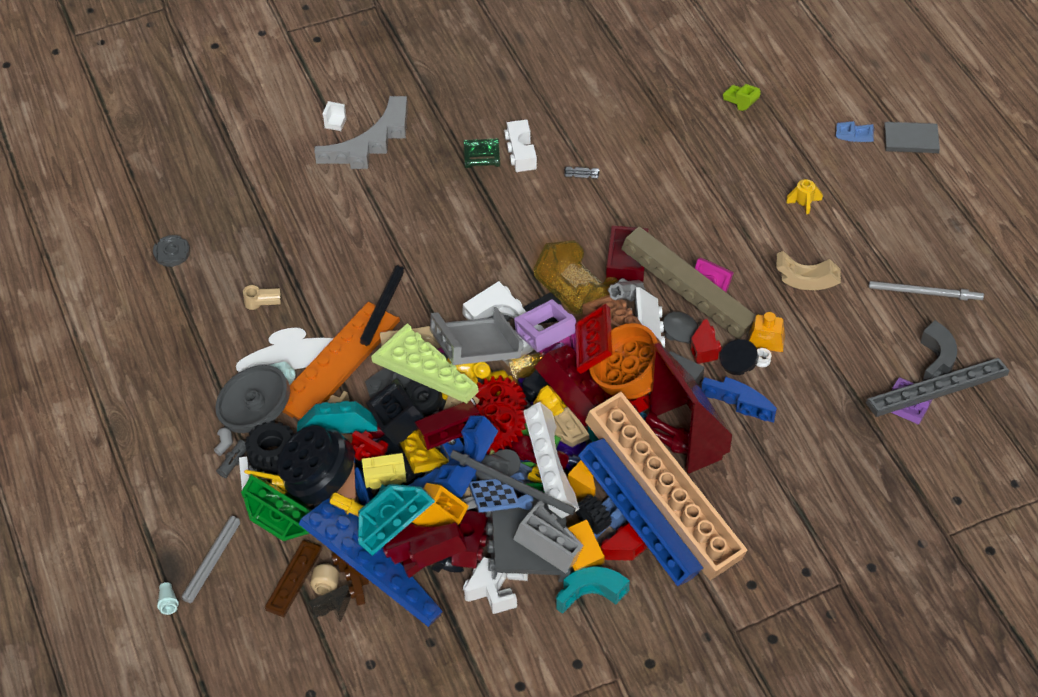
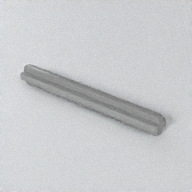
M231 516L182 594L183 601L187 603L194 601L240 525L239 518Z

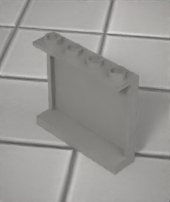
M494 307L493 318L444 322L438 312L431 313L430 331L453 365L521 358V351L524 348L523 340L519 338L516 331L513 330L510 323L507 322L497 307Z

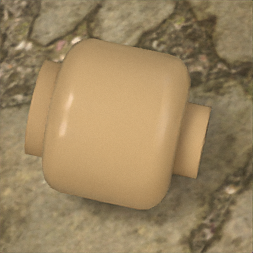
M329 563L317 565L312 572L311 588L322 596L333 593L338 586L339 571Z

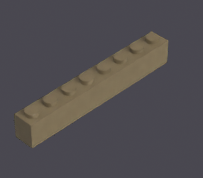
M639 226L626 237L622 250L627 255L635 259L731 335L741 339L750 330L756 316L754 313Z

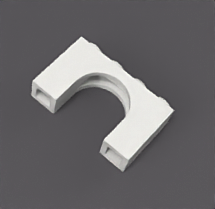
M499 281L463 304V315L467 320L487 319L493 316L494 307H497L501 314L508 315L513 319L526 313L521 302L515 299L508 287L503 286ZM541 325L534 326L539 332L544 330ZM524 340L521 358L534 350ZM521 358L508 359L503 361L508 366H511Z

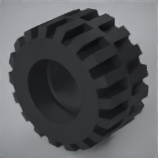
M270 421L269 424L264 422L262 426L257 425L254 427L255 430H251L249 436L246 437L245 447L248 460L254 470L257 469V472L264 471L267 474L278 475L277 464L280 453L288 440L294 435L292 429L290 430L288 425L283 426L281 422L277 424L275 421ZM273 446H277V447H278L277 449H274V450H265V449H267V448H269V447H273Z

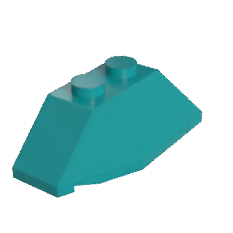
M358 401L317 403L297 422V432L303 428L315 425L334 429L340 434L353 433L354 431H378L377 422L371 411Z
M389 484L358 511V543L373 556L430 507L435 500L422 487Z

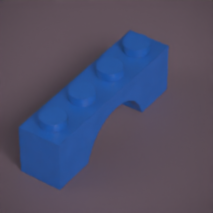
M470 416L461 432L465 444L463 455L466 453L470 455V458L480 463L485 458V454L498 433V430L485 416ZM460 462L456 465H442L433 482L436 485L443 486L456 497H462L477 470L467 465L462 466Z

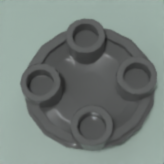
M671 312L665 316L663 321L667 339L691 344V338L698 329V324L692 317L682 312Z

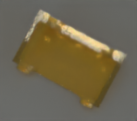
M575 240L546 243L534 266V276L574 314H583V304L610 295L608 292L610 285L619 282L615 277H608L602 283L583 266L581 261L584 257V251Z

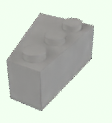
M539 501L522 520L513 540L564 573H567L577 561L583 544L567 527L563 528L556 521L557 517L554 514H550L544 508V503Z

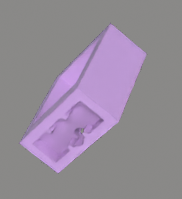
M553 299L514 318L517 335L537 352L576 333V320L574 316L564 310L562 305H558ZM551 317L559 321L540 332L534 328V326Z

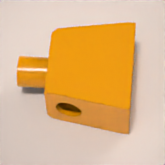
M773 312L756 315L749 330L748 341L752 342L757 349L766 348L770 351L783 352L785 342L784 320L776 317Z

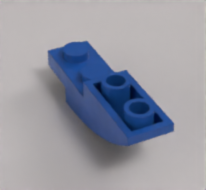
M704 377L701 390L706 397L737 405L736 412L774 423L777 408L755 389L728 377H725L724 382Z

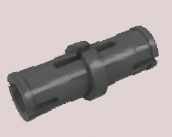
M239 440L233 450L225 455L226 459L216 470L221 477L227 478L233 468L239 465V458L246 452L245 441ZM237 453V456L234 458L231 464H228L232 460L234 455Z

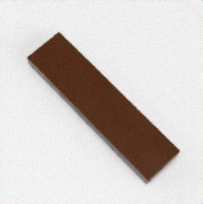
M305 540L301 542L268 600L265 611L281 617L286 616L322 551L321 546Z

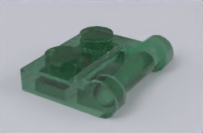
M499 139L464 140L465 168L487 165L500 167ZM492 156H494V158L470 159V157H492Z

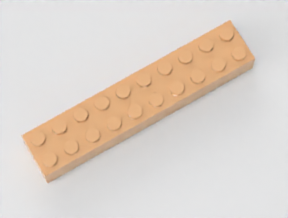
M622 392L589 411L585 421L599 440L603 438L606 440L703 566L702 571L710 581L742 560L747 552L746 547Z

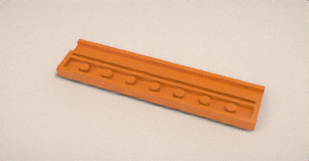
M367 302L291 383L289 400L282 412L300 420L315 404L327 402L331 395L339 389L381 343L380 332L392 331L400 322V317H395L385 311L370 345H362L360 343L361 335L376 307L374 304Z

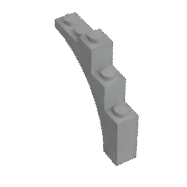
M390 96L383 116L374 126L356 138L328 146H315L316 164H350L351 169H368L370 154H387L388 138H406L407 96Z

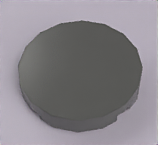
M178 235L162 237L159 239L160 242L155 243L153 247L155 260L160 265L166 267L182 264L190 254L188 241Z

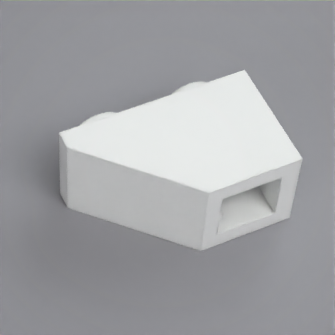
M483 557L482 561L477 564V568L473 569L471 579H467L463 586L465 600L469 602L487 597L486 586L495 584L496 590L499 591L507 577V573H497L496 579H492V571L488 570L489 559Z

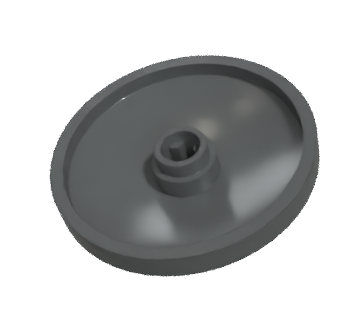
M257 365L239 372L224 385L218 395L215 409L219 421L224 427L236 433H249L251 430L254 431V427L257 425L262 426L264 422L269 424L270 421H274L281 414L289 400V382L282 371L270 365Z

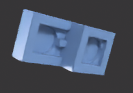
M855 121L837 123L836 137L853 142H873L874 126L873 124L856 126Z

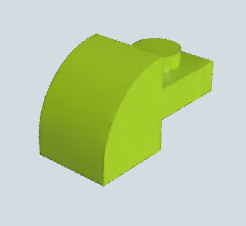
M745 84L742 88L732 85L723 93V99L737 104L738 110L744 111L759 99L760 88Z

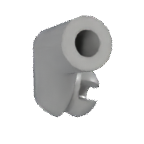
M226 427L219 429L217 433L220 436L221 442L214 448V451L219 456L233 444L232 433Z

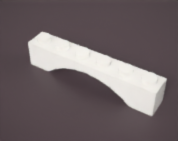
M538 402L523 412L545 494L575 507V511H577L579 506L575 492L564 473L556 450L555 430L557 427L553 413L541 402ZM548 504L549 509L559 517L564 518L570 515Z

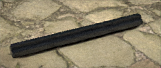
M396 265L361 335L360 343L362 345H370L404 274L403 266Z

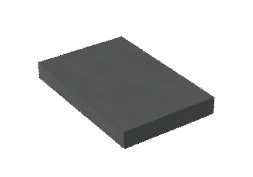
M884 123L886 151L939 153L938 124Z

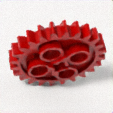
M500 375L498 380H496L492 376L491 381L485 378L484 384L477 382L479 392L475 397L480 399L478 405L483 404V400L490 403L491 398L495 402L501 397L502 402L508 398L509 402L514 400L516 405L519 404L523 411L526 410L523 407L527 405L524 399L526 395L522 392L523 389L517 386L518 384L514 380L511 382L509 377L504 380ZM501 391L500 395L495 396L497 392Z
M501 397L495 402L491 398L490 403L483 400L482 406L476 404L480 416H485L498 430L493 443L487 451V455L490 454L491 450H494L495 453L500 448L504 450L505 446L512 448V441L519 442L517 436H523L522 430H526L524 412L519 404L516 405L514 400L509 402L508 398L502 402Z

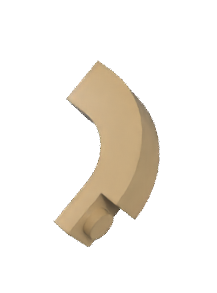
M784 251L777 253L776 267L779 272H782V281L791 287L802 290H822L841 283L840 268L830 259L817 265L808 266L795 262Z

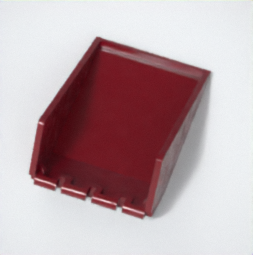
M658 342L654 344L649 412L659 416L685 405V402L692 411L686 472L690 474L722 460L723 455L730 452L732 434L694 378Z

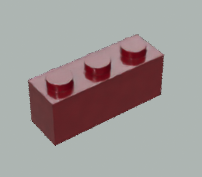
M471 400L468 403H460L416 421L415 425L418 436L425 448L430 450L463 436L461 432L469 417L480 416V413Z

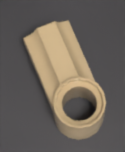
M249 285L243 289L244 305L249 310H255L261 305L281 304L280 288L259 289L255 285Z

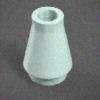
M162 583L159 586L157 607L162 614L169 615L177 610L179 603L173 592L172 585L170 583Z

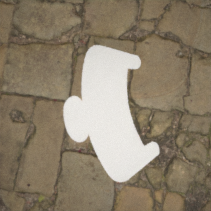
M301 328L279 330L269 337V342L274 345L244 357L237 363L236 369L238 372H241L253 366L271 365L280 362H286L294 370L306 368L334 338L303 339L306 336V332Z

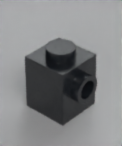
M537 370L530 377H526L522 383L523 393L526 395L525 398L530 402L535 401L543 387L546 385L550 386Z

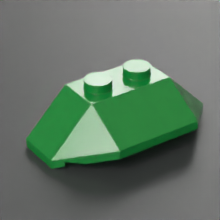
M251 474L241 491L250 521L282 541H288L309 534L308 531L299 525V522L313 509L276 485Z

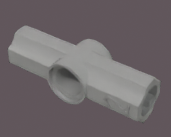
M622 278L618 283L610 285L608 292L610 293V298L614 300L627 299L632 302L635 300L636 287H640L643 290L645 288L644 283L640 280L627 281Z

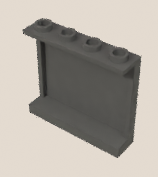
M533 499L531 502L533 505L532 509L540 500ZM544 503V508L550 514H554L557 517L556 521L563 528L567 527L566 517H559L549 509L548 504ZM511 508L485 512V517H488L486 535H489L490 538L487 542V553L491 554V558L488 561V570L492 571V579H496L497 573L558 575V582H564V579L570 575L571 568L567 573H564L513 540L520 523L532 509Z

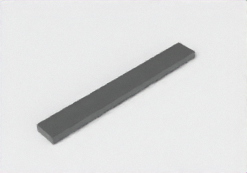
M999 358L992 359L868 398L866 405L878 417L1007 376L1009 369Z

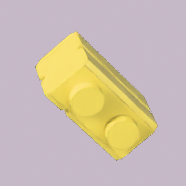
M403 453L362 459L366 488L378 489L381 485H401L406 482Z

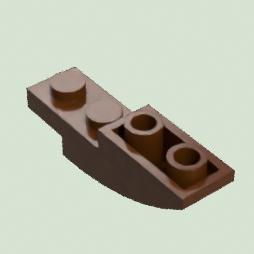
M332 553L334 566L338 565L340 573L345 572L346 580H351L352 586H349L351 599H356L357 606L365 604L362 586L369 584L368 579L337 554Z

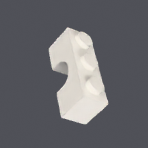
M528 120L507 122V130H504L505 140L509 141L507 142L508 153L512 154L510 155L511 165H514L516 172L537 169L534 145H528L530 144Z

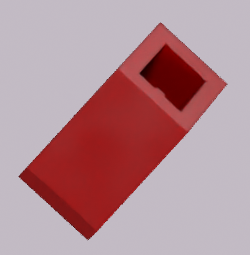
M708 319L703 320L691 338L690 350L697 364L718 360L719 352L721 351V344L719 340L716 341L714 327L710 326Z
M628 523L625 527H620L613 537L605 539L600 548L605 560L632 561L647 549V546L630 523Z

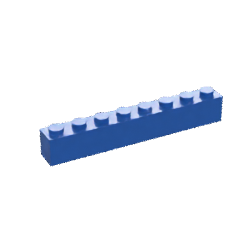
M603 438L589 443L578 455L675 584L680 586L692 580L703 569L700 562L606 440Z

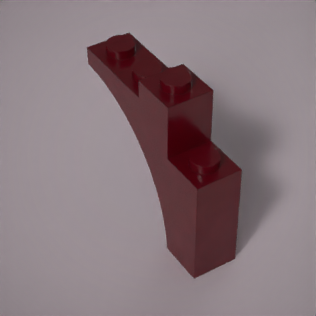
M456 522L437 527H422L410 523L383 546L386 557L391 558L394 564L411 558L412 562H416L420 569L467 550L464 535Z

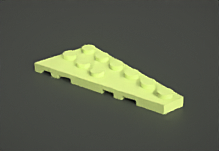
M408 323L371 356L373 363L464 403H468L479 392L478 385L465 374H461L455 365L446 361V357L429 342H425L418 332L415 333Z

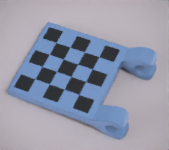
M519 472L510 476L524 483L522 481L525 479L523 473ZM496 479L469 483L478 512L511 508L530 510L533 507L531 503L533 501L532 496L526 494L517 499L513 487Z

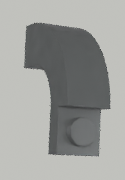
M934 320L923 331L920 343L932 350L937 360L925 370L923 381L951 373L957 357V344L953 335L946 327Z

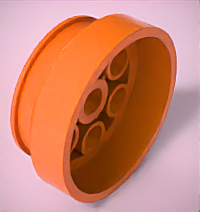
M629 323L613 328L611 330L612 355L590 368V374L601 389L610 395L615 396L622 392L627 399L642 397L651 391L654 344L658 342L661 344V342L648 327L641 324Z

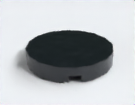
M745 339L729 342L720 353L722 367L727 373L732 375L745 374L744 372H750L755 368L759 359L755 345Z

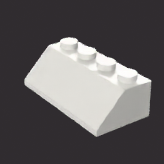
M636 287L635 317L638 318L642 325L648 327L656 335L665 348V337L661 336V333L664 332L663 321H660V318H662V306H658V299L642 288Z

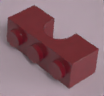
M466 511L460 522V530L464 535L467 550L453 555L451 565L476 569L478 561H482L484 548L487 545L486 524L488 517H485V513Z

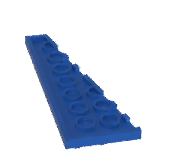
M328 498L300 520L299 525L426 626L429 627L440 617L442 610L413 577L408 578L401 563L394 564L391 558H387L383 547L372 556L358 543V516L351 513L346 514L345 510L330 504V498Z

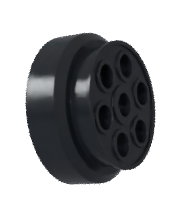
M316 425L303 428L294 434L283 447L277 464L278 474L283 480L285 489L302 503L317 504L330 498L333 493H336L348 479L354 464V448L349 440L334 429Z

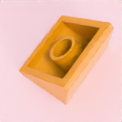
M580 460L568 474V481L575 492L577 502L587 495L595 496L593 475L582 460Z
M587 520L568 528L583 544L577 561L573 565L574 571L605 563V557Z

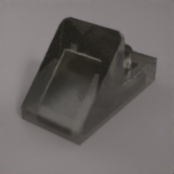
M348 585L342 586L308 601L313 618L325 616L333 610L339 622H341L351 599Z

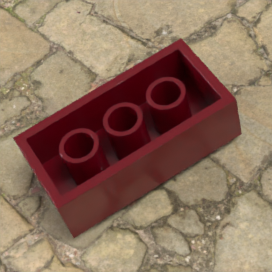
M568 344L549 351L534 367L584 426H587L585 421L589 411L613 397V395L603 391L594 381L589 369L582 374L576 370V352Z

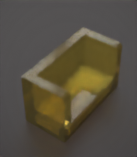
M541 352L508 360L512 379L517 383L519 378L530 377L536 370L534 367L547 353Z

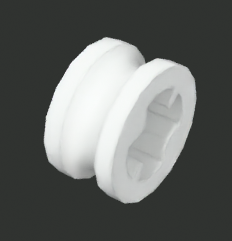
M766 348L757 349L759 355L757 366L767 367L770 365L771 352Z

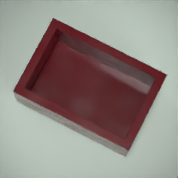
M612 225L606 282L618 283L622 278L627 281L640 280L644 282L645 267L622 250L626 237L637 227ZM642 228L646 232L649 230V228Z

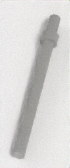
M875 281L869 282L870 289L955 297L966 301L968 299L983 300L984 293L970 292L969 289L951 290Z

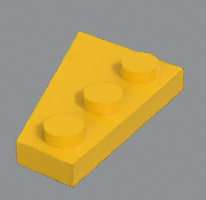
M417 430L412 432L405 441L400 442L414 474L440 468L449 462L436 448L427 450L420 440Z

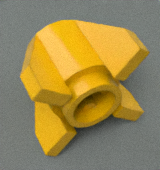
M804 179L799 181L797 186L787 195L786 203H796L797 200L799 205L804 206L806 214H810V203L822 200L823 194L813 181Z
M548 385L540 390L533 402L534 405L541 402L552 411L553 416L559 415L564 411V408L568 407L551 386Z

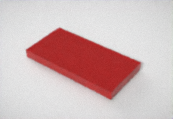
M604 304L575 324L576 370L580 374L612 355L610 307Z

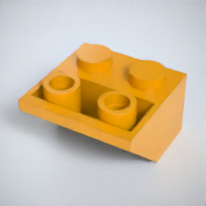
M426 483L423 489L435 502L413 520L412 523L422 527H437L454 522L459 525L469 505L443 486Z

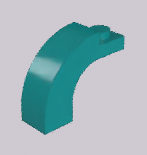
M588 567L577 570L564 579V589L556 596V609L563 614L579 597L590 593L602 595L616 605L629 592L630 580L620 573L604 567Z

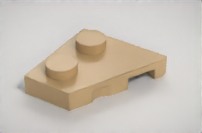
M568 407L564 408V411L559 415L554 416L557 427L555 435L561 438V442L574 447L589 439V433Z

